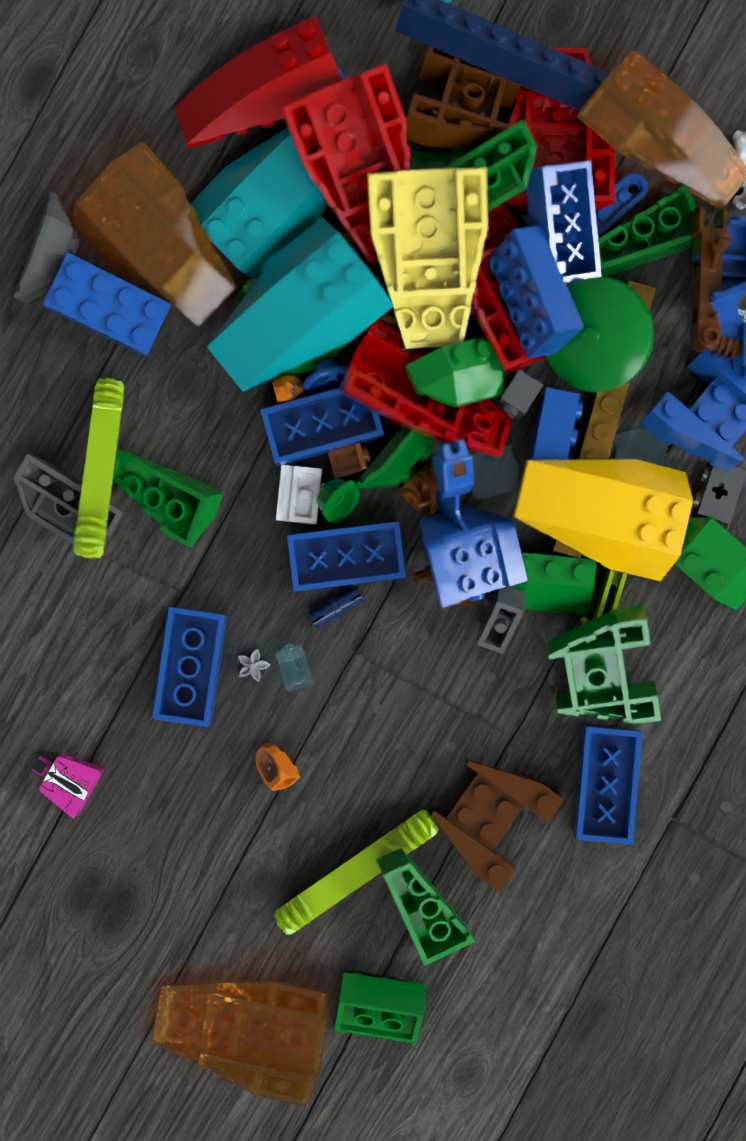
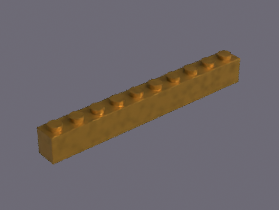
M628 281L627 285L640 295L650 312L656 288ZM630 382L610 391L594 392L575 460H608ZM553 538L550 552L572 558H581L582 554Z

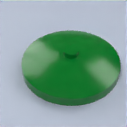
M591 277L571 283L567 288L583 328L556 354L546 355L550 366L563 381L583 391L605 392L627 384L641 372L652 351L654 328L647 305L634 289L613 278Z

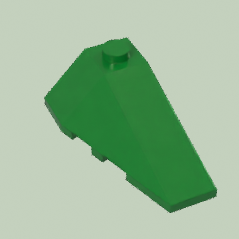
M117 449L113 480L129 497H134L144 507L143 511L148 517L152 516L161 525L160 529L167 536L187 547H192L215 518L223 493L199 480L124 450Z

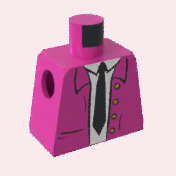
M64 753L58 755L54 763L40 756L32 768V771L45 778L39 791L72 818L80 814L105 770L103 767Z

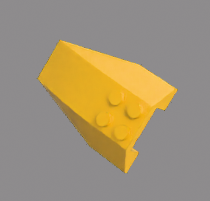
M637 459L526 460L513 517L544 534H548L560 543L577 550L580 554L597 561L608 569L661 581L680 557L693 498L686 472Z

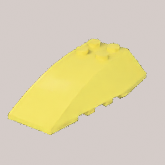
M440 168L368 174L371 234L406 349L443 347L463 342L471 309V300L475 290L477 272L481 262L483 244L488 229L486 168Z

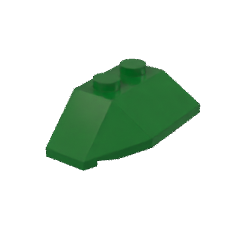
M522 120L445 168H486L487 212L528 188L537 145L525 121Z
M487 337L440 347L405 367L415 393L422 396L427 395L438 402L452 407H459L502 396L509 376V372L503 370Z
M402 426L355 483L356 487L359 490L397 487L400 482L406 484L415 474V471L412 469L418 461L424 463L433 452L430 448L433 438Z
M689 517L681 554L674 564L715 600L737 610L746 601V546L713 517Z

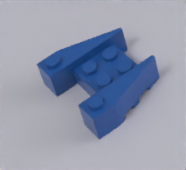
M713 351L699 352L687 368L706 383L707 387L689 408H686L672 394L667 392L640 421V424L661 442L667 445L674 444L684 449L683 452L691 456L698 455L710 461L711 465L729 472L745 459L732 446L746 431V379H743L742 371L733 370V358L727 360V356L723 358L720 357V354L714 356Z

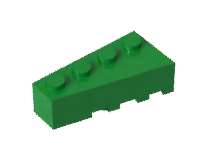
M688 184L683 185L675 193L664 197L656 205L644 212H640L632 220L618 226L598 239L601 277H607L693 248L691 215L696 206Z
M403 848L376 859L424 966L475 942L467 925Z

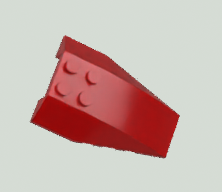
M314 16L275 34L229 61L194 88L175 106V110L186 144L189 148L222 140L224 139V134L236 132L237 135L248 133V128L258 125H262L263 128L274 126L276 120L285 118L281 107L343 79L333 59L318 19Z
M550 47L592 65L587 48ZM521 86L509 125L512 127L522 120L525 121L537 145L532 169L591 161L595 210L614 204L615 149L613 141L610 140L609 126L604 115L602 120H599ZM526 190L506 201L508 204L528 213Z
M386 64L340 80L281 107L302 165L369 263L379 258L371 234L368 174L410 170V149L407 146L405 133L407 131L406 119Z
M502 203L487 212L488 229L483 244L482 257L472 299L478 321L503 370L515 372L546 359V356L527 358L525 350L520 344V338L515 325L511 321L505 300L500 293L495 275L490 268L488 258L514 229H518L517 225L519 224Z
M380 320L370 325L351 357L338 390L374 412L412 431L453 445V442L464 440L467 450L500 458L503 454L512 418L489 399L452 407L438 402L427 395L422 396L415 393L405 367L429 354L430 351L426 348L406 349L402 334Z

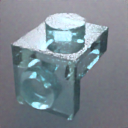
M288 645L275 652L287 692L314 684L302 645Z

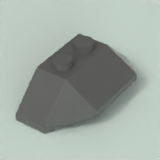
M50 192L46 208L14 294V298L24 304L50 291L67 252L75 255L79 247L76 229L62 200L54 192Z
M27 454L14 476L26 516L74 545L83 481L54 464ZM111 499L106 537L112 535L125 513Z

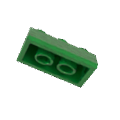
M521 553L527 581L509 587L526 593L525 610L588 616L594 590L597 561L593 559Z
M344 972L334 1031L416 1044L424 1016L427 985L418 984L414 981L391 980L388 977L365 976L358 972Z

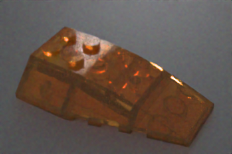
M634 49L604 80L576 116L619 153L628 158L631 155L643 161L642 166L651 171L655 167L667 174L669 181L675 184L679 181L690 187L689 192L720 209L726 206L746 181L745 164L715 123L676 83Z
M141 142L112 161L75 203L71 222L107 263L154 296L170 303V307L197 326H200L237 287L220 255L216 254L212 247V241L207 231L204 232L199 223L198 215L184 194L186 192L182 185L148 146Z
M276 981L163 985L160 988L152 1042L184 1059L187 1057L198 1063V1066L205 1070L210 1069L222 1075L223 1079L245 1087L246 1091L254 1095L308 1107L321 1070L329 1019L327 992Z

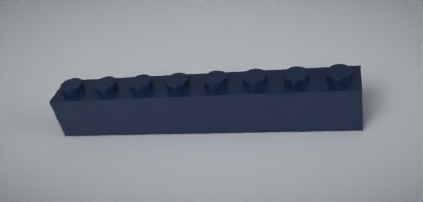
M405 0L395 29L398 33L599 120H602L620 79L607 71H603L582 60L575 59L554 48L545 46L529 37H524L441 0Z

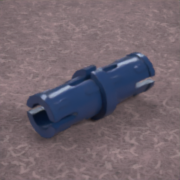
M355 586L352 590L336 599L332 597L329 599L330 602L308 613L312 621L323 615V617L314 621L316 628H320V626L338 616L339 618L345 616L344 612L362 602L364 603L365 600L362 594L351 600V598L360 594L358 587Z

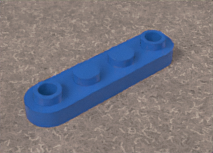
M633 173L624 177L615 185L614 204L595 210L598 238L645 197L648 191V183L642 175ZM634 186L637 189V193L631 194L628 191V187Z

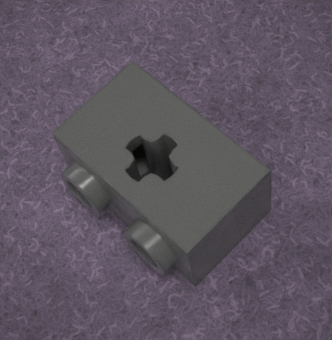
M519 370L497 406L509 415L512 420L515 417L520 420L543 384Z
M710 463L705 465L700 475V481L703 482L700 492L696 491L693 497L692 507L694 511L692 515L713 517L719 524H730L746 476V470L734 467L729 472H726ZM719 486L718 491L722 493V496L715 498L716 493L712 492V488Z
M509 586L496 590L479 626L477 645L504 654L524 613L525 592Z

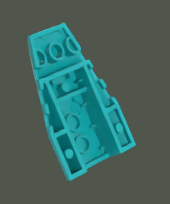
M287 127L227 165L187 208L199 229L241 272L254 279L262 275L278 252L321 218L328 202L302 165L291 133Z
M322 217L277 253L207 348L244 392L289 369H294L306 361L317 358L336 347H341L351 342L393 308L394 305L375 277L346 241Z

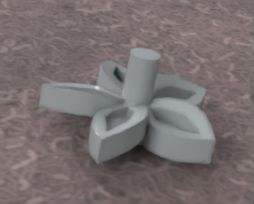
M258 648L252 652L250 658L246 655L238 656L241 664L244 665L240 670L239 677H246L251 673L253 679L259 682L261 678L260 670L270 666L266 661H259L260 653Z

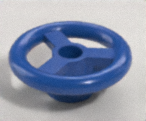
M332 359L317 363L315 365L316 372L304 380L303 390L307 394L316 395L339 388L343 380L339 374H345L348 366H337L336 361Z

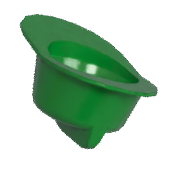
M332 479L326 484L322 483L320 485L321 490L316 500L319 509L322 511L325 519L331 524L341 522L355 509L360 497L359 489L352 480L345 482L341 479Z

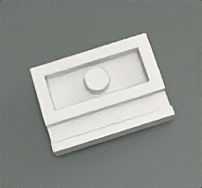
M281 466L276 514L277 521L317 524L318 505L316 500L320 491L322 469Z

